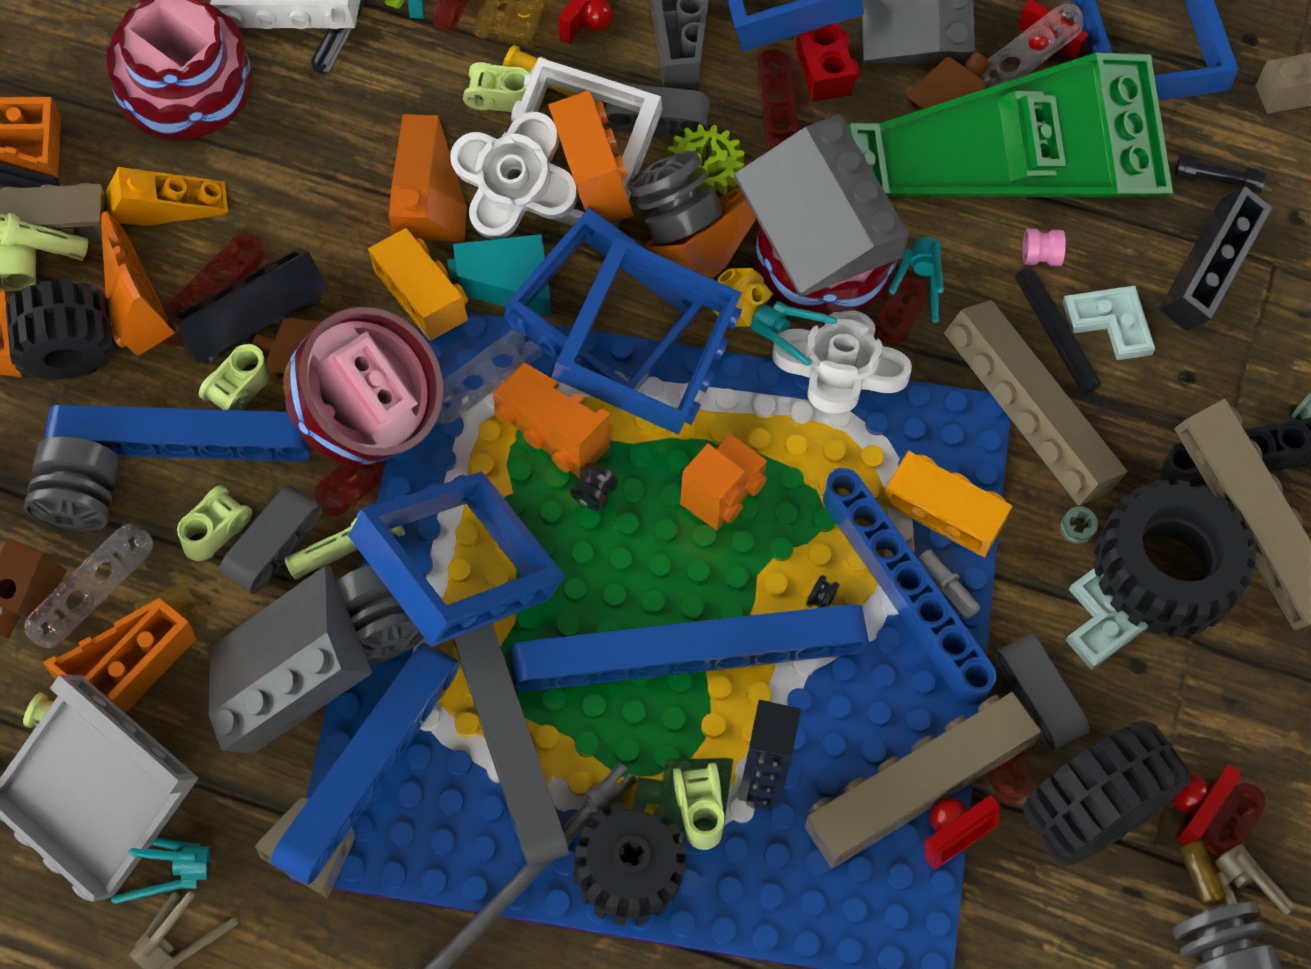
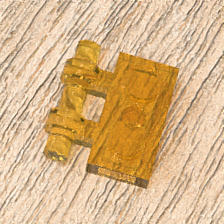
M486 0L483 8L478 10L475 19L477 24L475 35L485 39L488 37L491 29L499 28L498 40L532 47L547 0ZM502 3L507 4L504 12L497 11L498 5Z

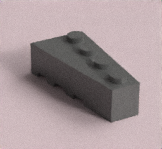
M649 0L663 87L676 89L698 88L710 0Z

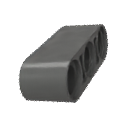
M621 83L661 96L663 111L654 135L673 137L676 135L684 138V129L689 128L695 133L697 132L698 124H702L704 130L707 131L710 99L703 92ZM606 103L605 112L609 121L606 125L616 131L632 132L639 113Z
M291 485L284 487L228 551L221 562L220 572L251 594L258 593L284 564L285 557L291 555L315 527L322 515L323 507Z
M1033 634L1025 635L994 651V660L998 670L1010 690L1041 730L1039 737L1049 750L1054 751L1089 733V724L1082 709L1043 646Z

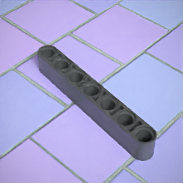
M490 623L452 638L528 868L569 855L566 839L493 624Z

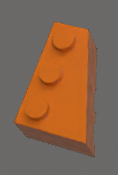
M590 90L548 104L585 212L590 208L609 223L634 216L621 179L628 176L621 154L613 156L612 151L617 150L618 146L612 129L604 130L603 125L609 123L602 102L595 104Z
M0 97V161L58 178L62 115L52 97Z
M524 362L493 392L494 413L506 426L510 427L513 425L523 433L524 439L533 448L538 450L542 448L550 454L555 465L566 473L571 471L578 478H581V471L584 465L589 463L595 464L610 448L611 413L603 408L597 413L582 405L585 402L583 396L576 392L571 397L565 395L557 389L559 387L557 381Z
M160 598L114 622V627L93 639L90 636L78 642L80 646L57 659L53 656L44 661L43 664L54 680L59 675H82L126 713L197 640L189 621Z

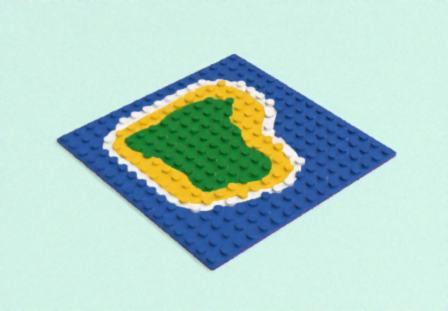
M466 311L467 321L432 341H429L418 327V331L432 348L441 369L443 378L442 407L435 425L422 441L386 461L376 505L389 502L400 494L410 495L422 491L431 484L438 486L450 482L459 475L469 476L483 471L565 575L549 601L492 623L512 683L510 647L516 643L818 608L817 606L810 608L806 606V602L821 575L827 577L828 583L836 581L840 584L830 606L855 604L863 607L870 644L867 650L852 655L524 692L515 689L561 827L584 806V799L586 798L584 793L590 787L595 788L618 763H621L627 770L616 783L619 784L630 772L636 777L637 783L632 785L615 804L623 802L625 810H633L634 802L646 803L644 812L653 815L656 808L666 813L664 822L668 826L674 822L681 831L679 842H685L687 856L685 859L686 869L679 892L674 902H669L667 910L658 918L655 914L649 916L647 923L636 925L635 919H626L625 926L614 924V916L606 914L602 920L593 914L594 905L591 902L585 905L579 896L580 887L575 885L574 861L576 846L579 843V834L568 845L569 855L554 859L499 917L804 969H954L966 849L938 869H933L925 860V840L935 834L929 820L931 809L831 869L804 828L807 817L810 815L808 810L818 801L826 797L833 801L844 794V787L861 776L865 780L879 773L877 768L893 756H898L899 759L904 758L912 753L911 748L918 741L929 735L933 739L946 732L944 728L951 721L961 715H965L967 719L979 712L978 707L981 705L965 704L954 694L825 508L823 494L827 478L832 471L838 468H849L855 471L915 556L918 558L922 553L931 549L952 574L957 573L960 576L958 580L960 584L980 605V610L971 619H961V621L986 655L998 536L984 558L883 504L882 500L886 486L908 450L916 455L928 456L937 466L946 471L959 473L968 478L971 484L984 491L995 492L1003 497L1011 419L990 392L909 380L904 389L895 393H880L863 389L860 392L857 405L852 410L841 414H832L817 409L809 401L807 395L809 377L786 372L779 368L771 358L724 351L720 361L714 358L711 361L708 369L715 371V374L706 393L700 390L697 393L694 401L701 405L692 425L684 423L678 435L557 381L559 383L557 389L565 395L571 397L576 392L585 398V402L582 405L596 413L601 408L611 413L610 448L595 464L612 472L617 477L619 483L616 490L608 494L606 508L603 511H595L578 503L570 494L573 485L580 482L582 477L578 478L571 471L568 473L562 471L555 465L550 454L542 448L539 450L533 448L524 439L523 433L513 425L510 427L506 426L494 413L493 392L519 366L525 362L551 378L558 357H552L544 353L534 339L526 333L521 334L515 331L508 324L507 319L500 316ZM552 325L567 337L572 330L571 327ZM590 331L583 349L624 380L628 381L660 341ZM675 344L638 389V392L678 409L704 348ZM732 434L767 460L764 475L767 477V480L755 496L749 494L741 503L743 508L733 522L729 524L725 521L715 531L680 504L683 470L707 444L717 449L728 435ZM844 488L834 489L841 496L850 495V492ZM467 504L404 524L405 535L400 537L396 534L393 535L446 606L523 577ZM855 519V522L861 526L868 527L872 525L867 519ZM887 549L877 550V553L884 558L894 557ZM364 557L361 567L369 565ZM908 580L898 581L907 590L916 589V586ZM921 613V616L929 622L938 621L934 613ZM425 638L401 655L382 662L369 664L372 674L328 703L306 794L307 799L312 796L417 647L423 642L429 645ZM453 639L432 646L459 660ZM947 643L943 645L948 653H961L960 649L954 644ZM461 664L449 688L352 826L355 839L334 884V890L478 914L526 865ZM976 676L966 677L970 685L983 687V682L980 678ZM759 700L802 709L793 755L778 808L770 807L769 810L753 809L746 805V801L738 800ZM709 763H716L724 811L723 835L715 847L701 850L693 847L685 836L681 809L678 806L675 793L673 769L680 768L682 772L705 769ZM973 783L953 794L950 798L959 799L970 810ZM701 818L694 822V826L701 831H710L716 827L707 818ZM628 853L624 854L623 863L630 862L635 866L638 863L639 857L631 858ZM289 876L292 882L302 884L293 877Z

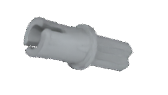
M931 549L925 551L917 558L962 620L971 619L980 610V605L958 581L960 576L957 573L952 574Z

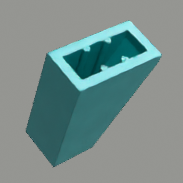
M542 234L453 244L455 258L447 259L450 281H457L467 297L506 307L508 300L545 259ZM549 284L528 305L530 310L541 317H551Z

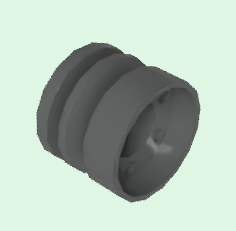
M686 151L663 158L637 174L627 185L633 197L638 196L635 203L640 210L654 208L646 215L644 221L656 243L664 244L689 236L713 222L723 212L724 208L712 185L698 186L706 179L708 174L703 167H698L701 160L696 151Z
M60 436L40 441L32 467V473L35 478L31 479L28 485V494L23 507L24 511L36 522L65 531L90 532L104 528L108 523L110 514L108 509L113 499L109 491L113 490L116 484L120 465L117 454L108 447L94 441L76 437Z
M370 565L349 572L336 580L369 664L382 662L401 655L424 639L423 635Z
M1257 902L1215 906L1195 914L1192 918L1176 925L1172 929L1177 942L1193 941L1179 950L1183 958H1203L1204 962L1193 969H1282L1273 945L1253 946L1252 941L1268 931L1264 922L1247 924L1262 915Z

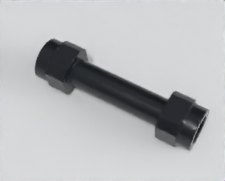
M1180 155L1178 158L1175 176L1181 177V179L1193 181L1196 176L1242 187L1246 186L1255 193L1262 192L1266 173L1259 171V169L1248 167L1246 172L1199 163V157L1192 155Z

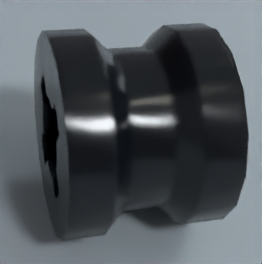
M589 463L584 465L581 471L582 479L573 485L570 494L584 507L595 511H603L608 504V494L616 490L619 481L606 468Z

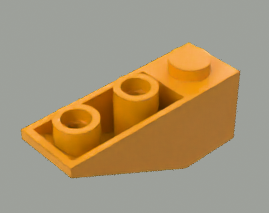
M118 167L106 189L107 211L118 223L150 226L221 216L228 213L225 181Z

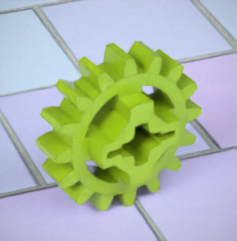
M698 124L697 132L695 133L689 128H685L684 139L675 135L673 146H668L667 157L686 151H696L701 160L698 167H703L708 174L706 179L698 186L712 185L715 191L718 190L723 196L727 194V185L731 187L737 186L734 175L744 168V151L739 150L740 141L738 139L729 141L730 131L728 130L718 134L716 125H713L710 131H705L703 125Z

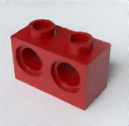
M837 22L795 35L794 47L811 101L852 95L854 82L859 79V67L857 60L850 57L849 35L846 30L842 31L840 23Z

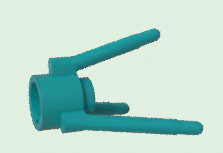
M923 237L914 241L912 250L906 249L904 251L901 265L892 281L889 293H896L909 265L912 266L916 274L929 276L931 317L933 323H938V293L944 291L941 243L936 239Z
M779 301L775 303L773 308L767 304L762 305L753 316L751 330L773 341L806 366L811 364V360L778 335L790 328V321L786 319V315L831 324L838 322V319L834 316L789 307Z
M156 837L151 845L174 851L131 848L129 855L133 857L173 861V875H181V879L114 895L111 897V902L117 904L179 889H197L198 880H208L210 847L201 846V843H185Z

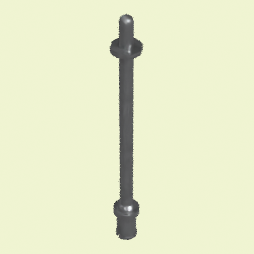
M618 763L595 788L590 787L584 793L586 796L584 806L562 827L567 846L582 832L584 826H587L592 821V816L600 810L605 815L609 814L612 804H615L632 785L637 783L636 777L631 772L619 784L616 783L627 770L624 765ZM553 860L530 868L526 864L424 969H448Z

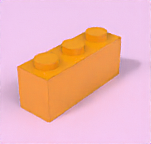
M405 228L368 248L374 272L429 341L468 320L465 309L468 298L464 290L458 283L453 285L449 281V275L445 267L439 260L434 262L430 258V252L421 238L415 239Z
M909 450L886 486L882 500L883 504L984 558L1004 526L1012 508V505L1007 503L999 494L992 491H984L971 484L965 476L959 473H950L937 466L928 456L916 455Z

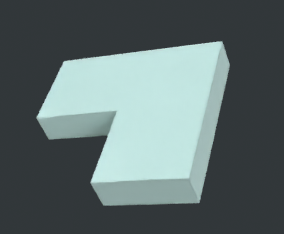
M1135 285L1064 296L1062 304L1072 334L1107 329L1116 360L1153 355L1155 346Z
M1094 568L1074 582L1069 588L1070 592L1093 618L1071 633L1066 639V642L1091 670L1148 628L1147 623L1140 621L1138 626L1132 624L1127 620L1128 614L1123 610L1118 613L1110 605L1113 596L1102 593L1098 583L1103 574L1097 576Z

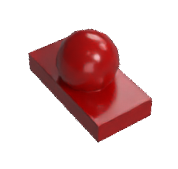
M571 0L559 16L560 40L571 44L583 26L588 30L596 32L608 28L614 18L611 4L607 0Z
M1029 0L1025 4L1018 24V28L1028 34V51L1034 57L1040 59L1050 58L1057 52L1071 61L1078 59L1082 56L1089 35L1034 0Z
M1228 765L1212 786L1203 777L1195 774L1190 775L1189 785L1173 800L1174 805L1181 812L1192 815L1177 837L1178 841L1188 848L1198 841L1240 779L1241 772Z
M992 795L968 810L965 803L957 798L946 797L938 800L931 808L929 814L930 824L935 834L925 840V860L933 869H938L998 827L1000 804Z

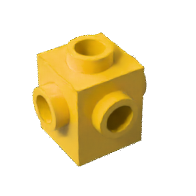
M732 268L723 272L717 279L718 282L742 292L736 305L737 308L742 309L736 327H749L756 311L766 304L772 296L771 291L764 284L763 277L753 268ZM712 310L718 317L720 313Z

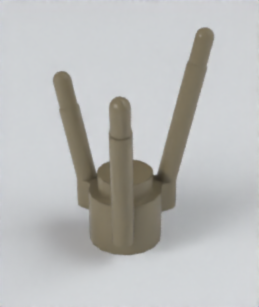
M1243 845L1229 850L1216 860L1215 863L1221 872L1216 874L1214 878L1222 888L1227 904H1237L1231 884L1235 883L1237 888L1240 889L1255 881L1284 914L1287 915L1291 912L1294 906L1293 902L1259 867Z
M175 891L163 905L147 931L135 943L136 946L129 953V956L143 969H174L177 964L238 925L239 920L237 918L230 919L171 957L169 954L174 947L164 936L195 897L194 892H188L172 910L180 897L179 892Z

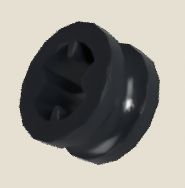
M821 575L808 597L806 606L810 608L812 606H817L818 608L830 607L840 584L836 581L828 583L827 577Z

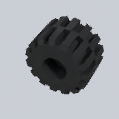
M50 280L40 282V285L37 286L29 285L22 288V293H14L9 298L10 303L6 304V319L10 358L12 364L16 366V370L19 372L29 373V377L37 379L59 380L68 378L69 380L79 378L81 375H90L97 372V368L105 367L109 363V358L113 357L114 349L107 298L104 297V293L100 289L91 288V284L84 282L73 283L72 280L51 282Z
M623 802L612 804L611 812L607 815L600 810L592 816L590 827L584 826L579 836L578 846H576L574 881L575 885L580 887V898L585 905L591 902L594 905L593 914L602 920L606 914L614 916V924L625 926L626 919H635L636 925L647 923L649 916L655 914L657 918L667 910L669 902H674L686 869L685 859L687 850L685 842H679L680 829L675 822L668 826L664 822L666 813L656 808L653 815L644 812L646 803L634 802L633 810H625ZM628 853L631 858L639 857L637 865L633 866L630 862L623 863L624 854Z

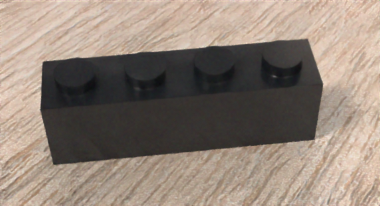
M1246 186L1220 199L1159 310L1186 331L1212 319L1272 207Z
M297 247L168 319L188 356L197 364L201 362L208 364L222 357L224 354L223 350L235 343L236 345H243L253 340L256 332L265 326L274 327L280 325L284 319L289 318L288 314L299 307L306 309L320 302V296L328 292L329 289L310 252Z
M764 700L758 701L738 800L746 801L747 806L757 810H769L770 807H779L793 755L801 708Z

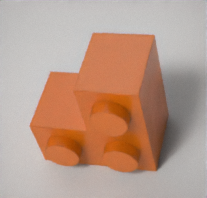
M729 434L717 449L707 444L683 470L680 504L717 531L725 521L730 524L735 520L743 508L741 503L749 494L755 496L762 489L767 480V477L764 476L767 460L732 434Z

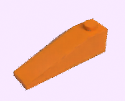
M403 114L391 187L389 209L391 233L394 235L407 228L415 239L421 238L423 241L465 242L467 205L457 173L451 164V154L438 115Z
M738 186L726 195L719 197L724 208L723 212L704 228L689 236L664 244L656 243L652 238L642 247L713 279L726 268L756 220V216Z
M105 211L101 214L105 294L109 318L113 325L111 333L119 347L127 346L138 357L176 332L124 228L108 211Z

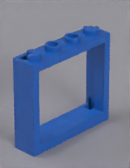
M728 0L742 51L864 14L861 0H797L747 16L743 0Z
M1071 0L1073 9L1078 10L1080 29L1089 34L1087 38L1089 55L1096 52L1113 53L1096 1L1099 0ZM1184 0L1207 68L1154 75L1158 100L1230 90L1239 69L1214 0Z
M588 208L508 300L504 318L507 319L508 324L515 331L521 334L526 333L534 339L544 353L552 357H559L568 337L530 310L528 305L584 241L605 257L616 236L639 247L642 246ZM627 272L683 315L628 381L624 380L583 348L576 364L638 391L702 313L704 306Z
M616 236L557 359L551 378L679 435L684 423L692 425L701 405L694 401L699 390L706 393L715 374V371L708 368L713 358L721 360L729 340L724 338L723 334L726 327L734 330L742 312V309L737 308L736 305L742 292ZM620 268L720 313L678 409L576 364L578 356Z
M483 471L469 476L459 475L452 481L438 486L431 484L422 491L410 495L400 494L386 503L367 505L357 514L358 519L348 535L431 647L549 601L565 577ZM467 504L523 577L446 606L389 529Z

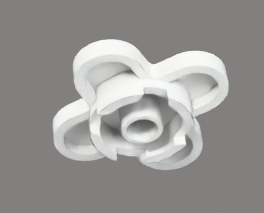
M527 112L518 116L512 122L505 137L496 139L481 132H471L460 137L453 145L450 158L455 172L463 181L478 187L470 204L469 216L474 228L480 235L488 239H502L509 236L515 231L526 211H531L544 218L558 219L566 216L574 209L578 200V190L573 177L566 170L550 163L558 148L559 135L554 122L547 115L540 112ZM520 173L517 178L509 179L512 174Z
M855 310L833 312L829 316H834L838 319L836 324L825 322V325L819 329L816 325L810 331L788 329L778 334L811 360L809 366L795 359L776 343L773 345L772 357L775 364L786 372L809 377L808 399L817 409L827 413L841 414L852 410L857 405L860 392L863 389L880 393H895L904 389L910 379L912 365L908 357L896 349L882 346L880 339L875 340V325L867 315Z

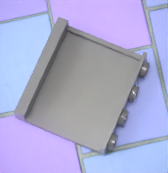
M59 675L50 687L58 695L0 777V821H4L15 831L14 836L20 843L36 850L44 858L43 863L46 867L55 873L62 874L73 884V891L78 896L95 902L116 895L142 858L130 856L129 850L131 848L148 849L199 778L82 675Z

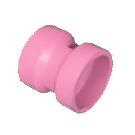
M1026 228L1022 245L1023 264L1036 265L1039 262H1047L1049 266H1062L1066 246L1064 230L1052 229L1049 233H1041L1038 229Z

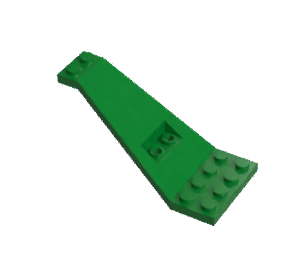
M1096 52L883 123H849L846 125L887 197H1165L1173 194L1151 54Z

